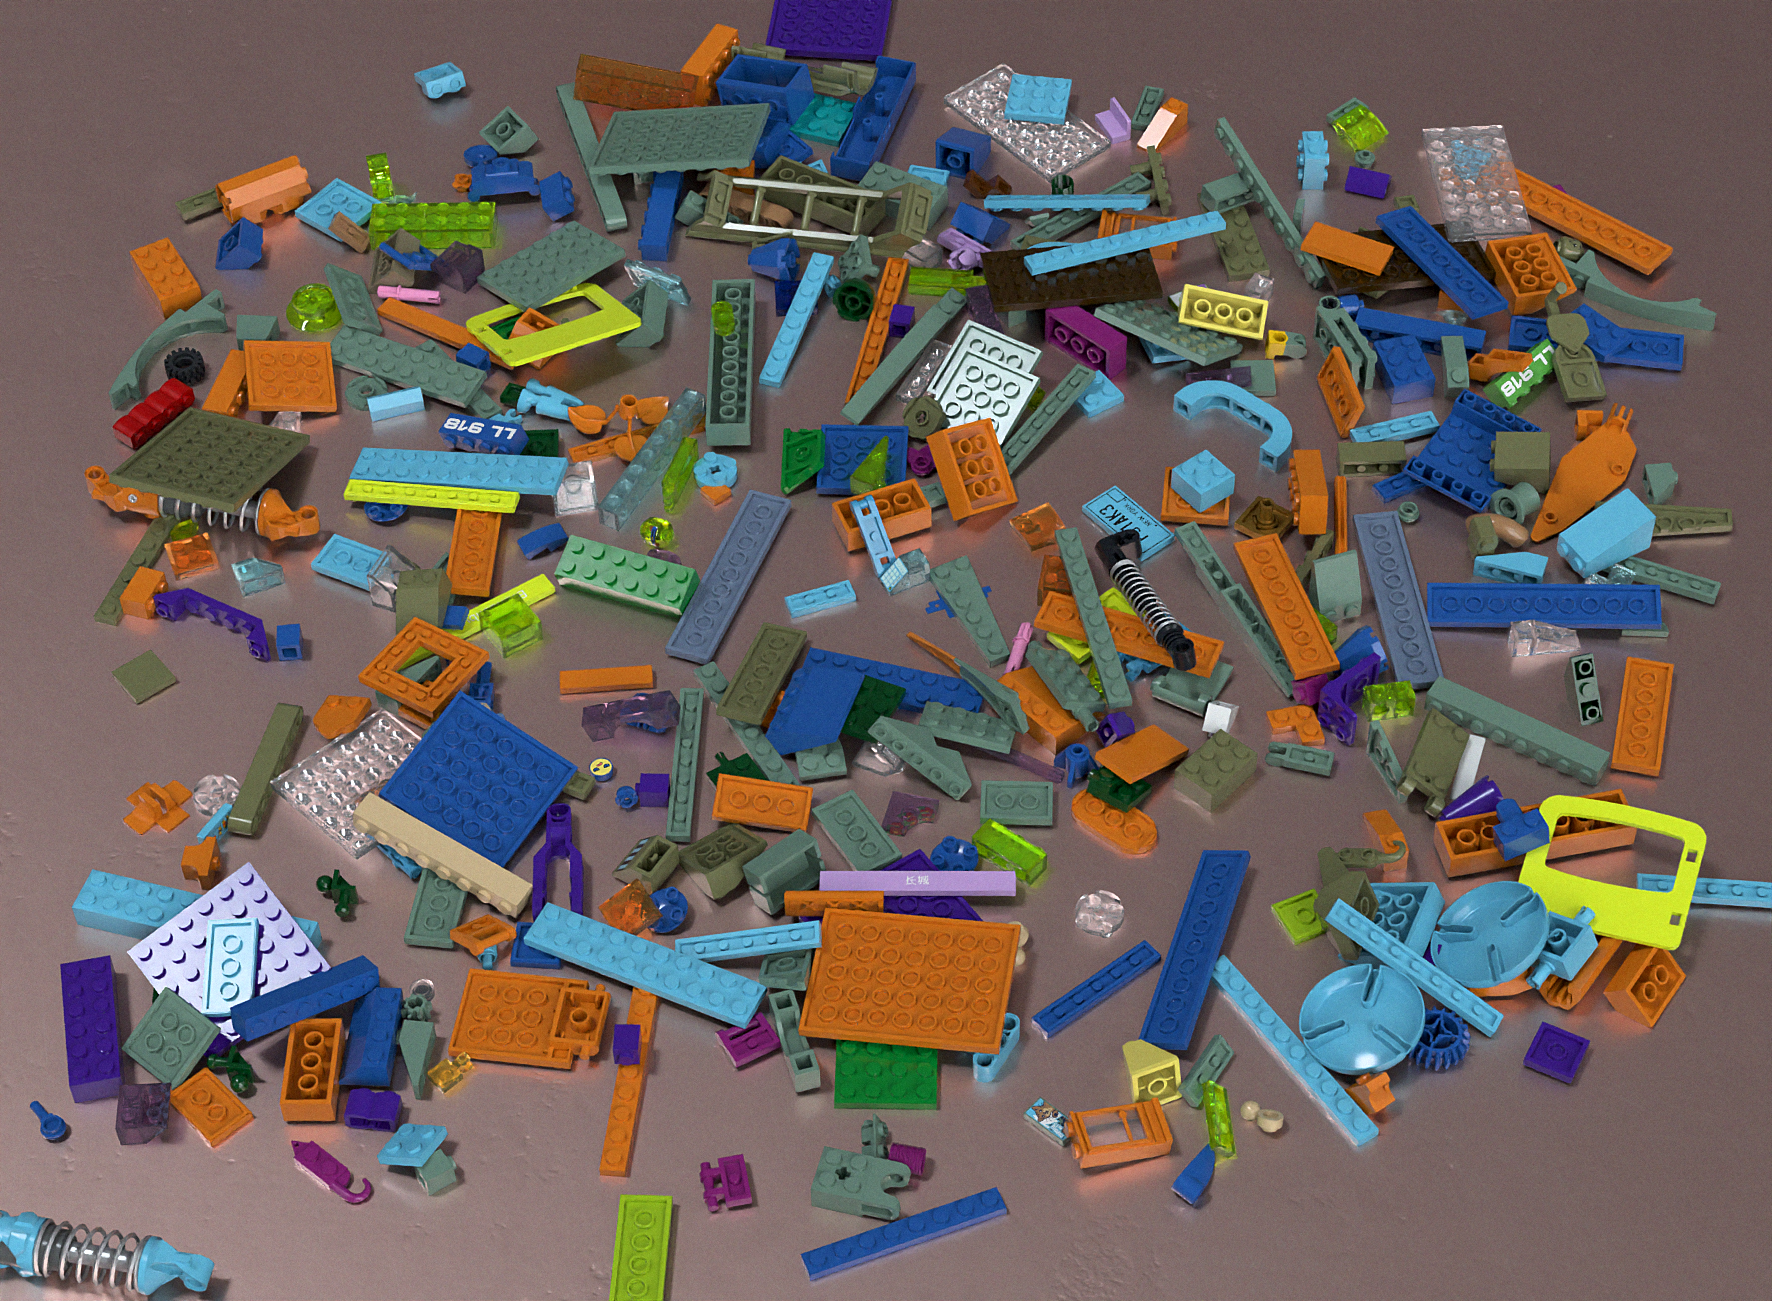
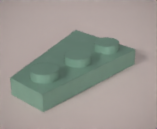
M1379 720L1370 722L1366 754L1398 804L1407 801L1408 796L1405 797L1395 789L1403 771Z

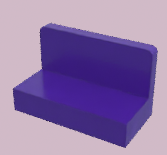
M1350 166L1344 189L1384 199L1392 176Z

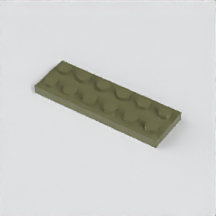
M1197 193V201L1202 214L1210 212L1200 201L1201 193ZM1242 205L1219 213L1226 222V229L1210 233L1228 281L1234 282L1269 276V266L1245 206Z
M763 622L716 708V715L761 725L807 640V632Z

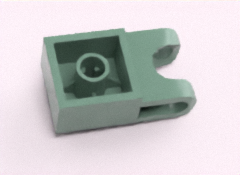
M824 1146L810 1189L811 1205L862 1217L864 1214L887 1220H895L899 1216L901 1209L899 1200L885 1193L884 1190L889 1187L906 1186L911 1176V1170L906 1164Z

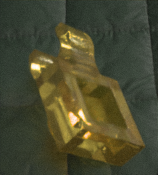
M463 1052L452 1062L445 1058L426 1073L427 1077L444 1094L463 1079L462 1073L468 1072L473 1067V1064L470 1062L471 1057L466 1052Z

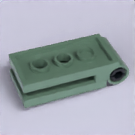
M1334 296L1322 297L1315 311L1313 339L1326 359L1333 346L1341 347L1356 386L1360 382L1364 390L1372 388L1373 378H1375V363L1377 362L1376 352L1370 348L1366 337L1362 336L1357 323L1353 322L1345 308H1340V300Z

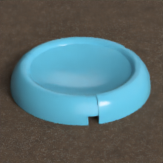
M1513 881L1488 883L1467 892L1443 913L1437 923L1441 928L1440 931H1433L1430 947L1435 966L1460 985L1468 988H1490L1511 981L1521 975L1536 961L1546 944L1550 923L1546 905L1537 892L1534 894L1531 887ZM1438 944L1442 945V948H1441V950H1440L1439 955H1438Z
M1372 964L1352 965L1329 974L1309 992L1300 1011L1299 1030L1310 1054L1325 1067L1348 1075H1363L1368 1072L1374 1074L1395 1066L1415 1048L1425 1026V1005L1420 990L1404 973L1385 965H1380L1379 970L1373 969Z

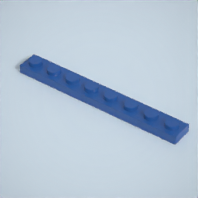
M997 1187L802 1253L801 1261L811 1281L1006 1214V1206Z

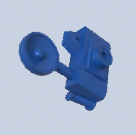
M476 145L464 151L465 163L473 167L471 169L472 184L469 186L470 192L468 193V199L471 202H476L480 196L529 191L531 195L536 196L541 193L538 179L534 178L531 162L518 161L517 158L510 160L505 157L498 158V152L490 145Z

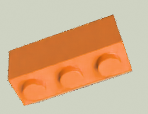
M1636 943L1603 994L1617 1012L1650 1028L1653 1027L1686 975L1668 950Z

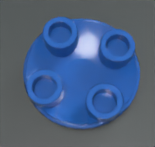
M365 502L364 511L370 519L386 522L400 517L406 511L408 505Z
M953 836L945 837L933 849L930 860L939 871H974L979 859L976 846L965 840L956 839Z
M675 887L658 890L652 895L645 896L642 900V921L653 932L666 933L672 931L684 921L687 915V900Z

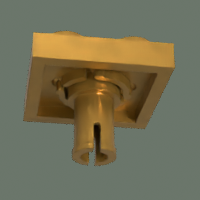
M1257 496L1235 521L1234 529L1253 538L1277 533L1280 539L1293 524V514L1291 511L1275 504L1271 498Z

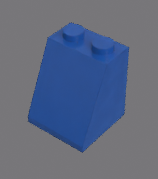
M952 127L935 141L936 169L950 171V176L964 180L967 172L972 169L979 173L991 152V136Z

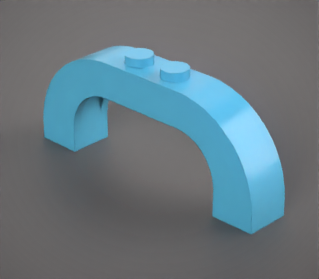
M1218 380L1192 383L1174 395L1173 411L1188 420H1192L1197 414L1207 409H1222L1267 435L1269 439L1260 446L1259 463L1272 471L1277 472L1287 462L1291 451L1292 428L1284 414L1269 403L1262 401L1237 385Z

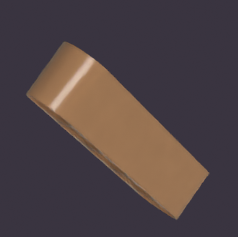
M711 182L698 195L707 199ZM732 189L727 212L743 220L744 223L749 224L755 197ZM765 200L762 201L758 220L759 226L786 229L794 219L791 211Z

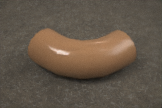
M1480 513L1470 515L1466 519V529L1471 534L1469 525L1474 517L1490 516L1497 537L1503 539L1514 548L1521 546L1529 535L1528 530L1521 524L1500 514Z

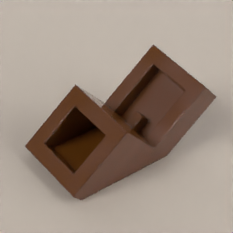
M973 169L967 172L963 184L977 199L984 200L988 195H1010L1012 186L1001 176L996 175L990 180L985 181Z

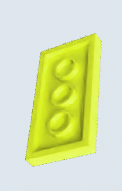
M1112 587L1099 596L1102 606L1137 616L1122 596V593L1116 588ZM1050 631L1047 633V640L1058 649L1067 651L1078 665L1092 656L1087 642Z

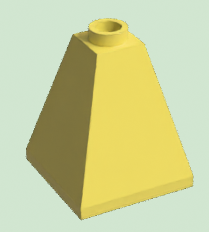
M1141 1039L1129 1041L1122 1045L1123 1061L1132 1104L1151 1101L1152 1098L1158 1097L1160 1105L1182 1098V1094L1178 1091L1181 1085L1179 1058L1176 1055Z

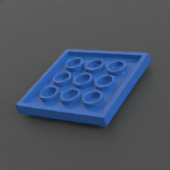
M821 424V430L825 434L824 467L817 473L816 493L860 495L906 481L909 426Z

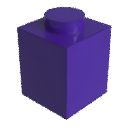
M893 305L889 319V337L904 338L914 327V306Z
M641 773L640 783L635 784L636 795L640 799V807H669L671 787L669 774Z
M615 1024L613 1039L614 1064L626 1066L640 1064L642 1044L640 1025Z

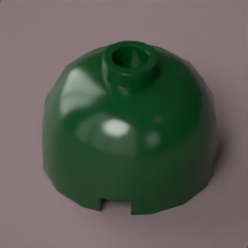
M847 279L839 285L833 295V305L836 306L837 313L849 321L857 322L860 319H866L875 307V291L868 282L862 279Z

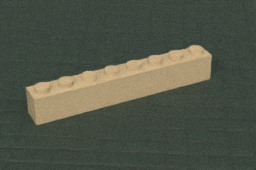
M370 792L353 812V826L358 831L373 836L379 843L387 844L400 855L408 856L415 860L419 866L429 868L436 872L440 878L450 880L461 890L469 891L482 902L490 903L497 907L505 915L517 918L532 898L533 885Z

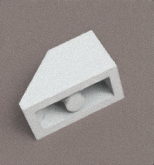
M1218 700L1210 702L1202 730L1207 731V736L1210 737L1220 729L1229 734L1239 706Z

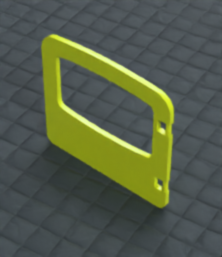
M580 283L544 305L577 296H585L601 308V311L542 331L512 339H503L487 325L524 312L516 306L508 304L470 318L466 321V329L471 334H474L494 354L500 356L507 365L520 366L638 328L642 323L640 317L598 285Z
M1555 795L1544 800L1539 811L1549 826L1550 843L1526 853L1518 882L1531 887L1534 894L1537 892L1540 895L1548 913L1551 911L1574 919L1582 906L1592 909L1595 917L1588 925L1591 926L1594 934L1666 950L1677 949L1683 936L1706 847V834L1698 824L1617 803L1564 795ZM1562 816L1594 819L1640 828L1684 842V849L1672 891L1665 893L1627 888L1585 879L1547 867L1545 862L1557 820ZM1688 852L1697 854L1695 863L1686 861ZM1672 915L1680 917L1678 926L1670 924Z

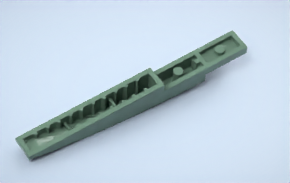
M951 288L905 335L841 410L840 414L858 426L918 361L925 349L966 306L969 299Z
M1195 521L1175 528V536L1196 566L1195 573L1214 602L1274 682L1288 698L1292 697L1293 687L1291 681L1295 680L1272 630L1241 583H1235Z

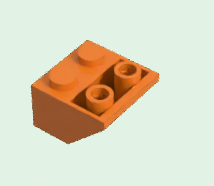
M529 307L516 321L509 339L542 331L559 324ZM553 355L529 362L528 364L540 370Z

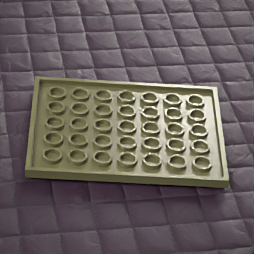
M189 407L110 473L109 483L117 484L122 488L138 489L143 493L158 494L163 498L171 497L179 499L184 503L191 502L200 504L205 508L212 507L221 509L226 513H234L310 443V435Z

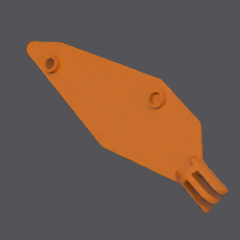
M1614 403L1606 420L1607 422L1561 458L1530 535L1532 541L1539 542L1563 532L1593 508L1595 501L1603 500L1625 482L1637 451L1627 431L1634 412L1632 408H1630L1626 419H1623L1622 416L1626 406L1622 405L1618 416H1614L1618 403Z

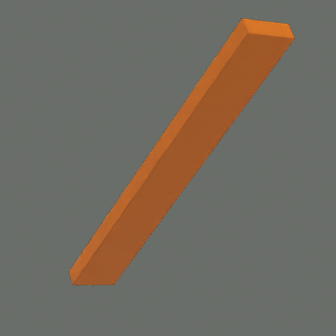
M391 297L377 309L378 315L459 349L471 343L488 351L491 362L510 370L516 367L507 365L500 356L494 354L474 334H471L462 326Z
M706 410L633 430L631 434L632 436H644L648 440L649 445L653 446L706 431ZM627 432L569 448L568 453L574 467L617 456L614 451V442L619 437H628Z

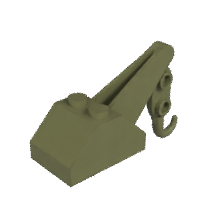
M1399 840L1393 841V844L1399 846V849L1392 854H1385L1373 848L1348 847L1341 849L1338 853L1331 847H1325L1317 854L1323 888H1321L1317 899L1314 901V912L1317 913L1322 929L1325 931L1329 941L1344 960H1358L1363 947L1324 920L1331 907L1339 898L1373 922L1380 906L1365 871L1349 872L1347 868L1371 869L1378 864L1394 863L1400 860L1406 852V846Z

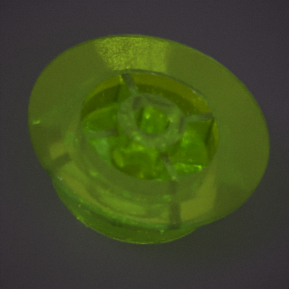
M319 283L307 284L297 289L286 309L288 322L294 328L306 332L327 330L335 326L342 319L331 288Z

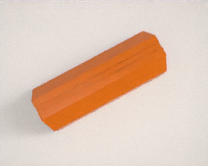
M1594 934L1598 946L1574 978L1569 981L1550 974L1540 989H1538L1549 1005L1570 1010L1583 998L1623 940Z

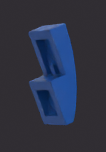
M556 523L537 529L523 536L517 542L526 558L530 560L546 548L551 552L567 542L569 538L561 524Z

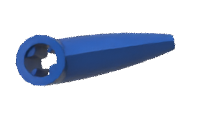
M1212 1141L1189 1163L1171 1187L1174 1192L1190 1204H1194L1211 1178L1215 1164V1146Z

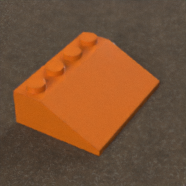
M1547 232L1487 241L1485 254L1496 271L1494 281L1501 295L1509 302L1508 308L1512 315L1530 314L1544 308L1545 297L1558 282H1564L1567 286V291L1564 294H1560L1556 301L1576 292L1577 288Z
M991 418L944 429L926 437L954 521L1018 502Z
M1033 666L1008 672L997 680L1019 693L1020 706L1027 716L1026 721L1030 728L1026 733L1055 756L1088 732L1080 720L1075 719L1068 709L1062 708ZM1102 712L1092 713L1099 723L1106 716Z

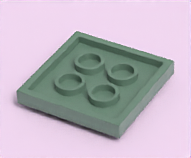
M165 986L121 1049L174 1090L185 1081L221 1031V1028L176 992Z

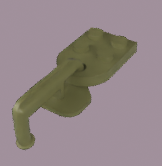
M1558 282L1545 297L1544 302L1548 314L1546 326L1549 336L1558 345L1553 352L1552 363L1564 401L1603 400L1607 393L1595 356L1583 344L1589 336L1586 320L1577 313L1560 314L1556 299L1560 294L1566 293L1567 286L1564 282Z

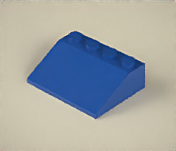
M817 666L796 670L792 675L788 688L785 690L780 705L777 707L776 714L769 725L770 727L765 737L780 755L836 742L865 675L860 672Z

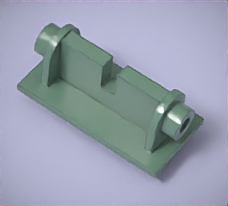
M875 1113L873 1114V1121L865 1120L861 1126L862 1144H870L862 1147V1154L888 1159L889 1151L886 1146V1137L889 1134L888 1127Z

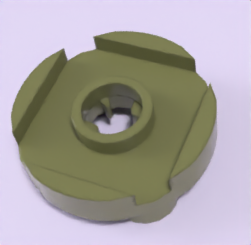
M929 396L916 397L908 402L903 410V426H909L908 435L918 440L927 441V436L939 432L946 419V413L937 400ZM921 414L926 415V420L922 423L919 422Z

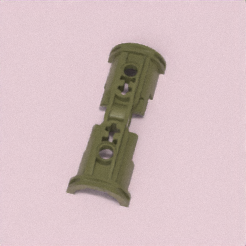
M753 43L752 49L732 45L731 48L732 61L737 54L794 62L784 59L786 49L762 43ZM844 61L841 67L827 64L819 68L808 66L813 91L836 96L849 94L866 95L872 88L878 71L876 67Z

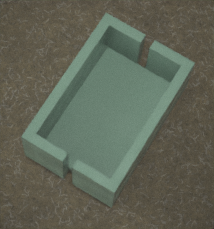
M798 829L742 866L747 883L751 885L749 889L755 905L773 915L785 906L784 893L786 891H808L820 883V871H826L824 861L820 858L822 855L816 838Z

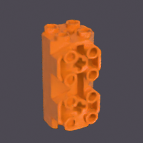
M296 155L215 185L219 204L222 203L224 207L222 211L229 223L233 225L243 217L254 224L264 221L268 210H273L274 214H282L303 205L305 196L311 193L310 186L306 181L308 173L304 166L300 167V162Z

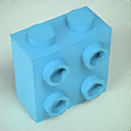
M1302 131V140H1298V152L1300 154L1296 156V167L1300 168L1298 169V181L1302 182V190L1323 189V182L1327 181L1328 173L1325 167L1329 165V153H1325L1327 152L1328 143L1327 140H1324L1323 131Z

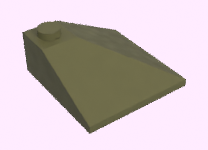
M729 823L680 850L679 865L703 893L715 900L716 898L726 896L729 891L738 885L745 876L742 866L762 854L768 843L741 825Z

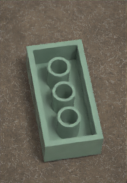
M875 161L858 186L865 189L886 191L912 182L930 190L933 200L927 231H929L949 204L948 187ZM885 199L886 216L897 219L901 200Z

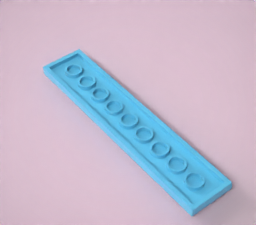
M363 447L349 480L519 492V494L557 495L569 463L567 458Z
M548 902L524 937L525 945L743 1029H746L768 992L767 987L759 982Z

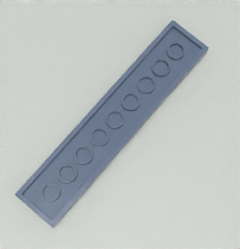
M749 490L665 647L666 654L705 665L710 663L792 506L791 500Z
M1389 511L1353 515V526L1397 689L1401 691L1431 688L1439 676L1444 677L1398 512Z

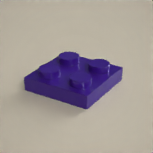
M1542 1021L1524 1057L1523 1065L1571 1084L1588 1050L1590 1040Z

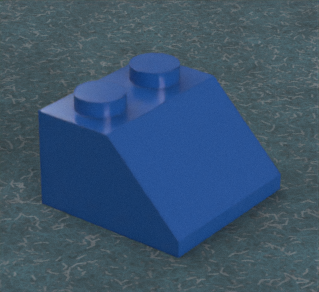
M960 202L950 223L957 227L956 231L965 236L967 234L972 235V240L982 245L984 242L992 244L1011 225L978 207L964 202Z
M241 218L219 239L215 268L218 270L248 269L254 263H258L262 257L263 229L246 218Z

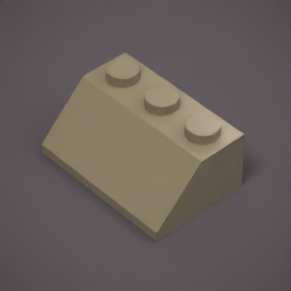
M402 228L398 229L384 241V243L402 255L403 253H413V251L420 253V240ZM378 246L374 253L367 291L370 294H377L379 286L398 287V285H401L402 288H411L415 281V270L408 269L380 250Z

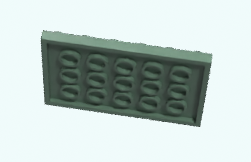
M572 221L557 231L551 232L545 238L534 242L524 250H520L512 257L501 261V263L493 268L484 271V273L476 278L479 285L526 312L529 307L534 310L624 258L626 254L625 249L578 222Z
M1146 300L1105 304L1096 308L1094 316L1202 366L1239 354L1243 347L1242 344L1237 343L1235 338L1219 335L1218 331L1178 323L1177 312H1168L1164 310L1162 305L1146 302Z

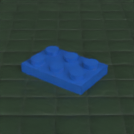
M1583 303L1571 312L1580 314L1586 320L1589 336L1583 344L1603 363L1632 343L1633 336L1586 304Z

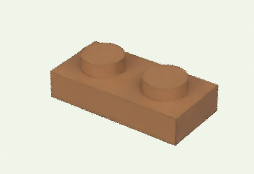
M340 211L334 215L328 227L331 232L359 253L365 251L372 237Z

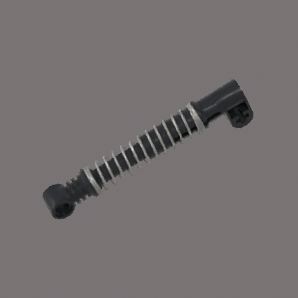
M1127 529L1099 540L1095 545V553L1109 571L1111 581L1118 588L1119 592L1122 593V596L1132 607L1137 617L1140 618L1148 632L1151 633L1155 642L1167 650L1177 670L1187 671L1194 668L1197 661L1193 641L1184 636V631L1178 620L1175 619L1167 605L1164 604L1138 566L1133 562L1140 558L1143 553L1139 532L1134 529Z

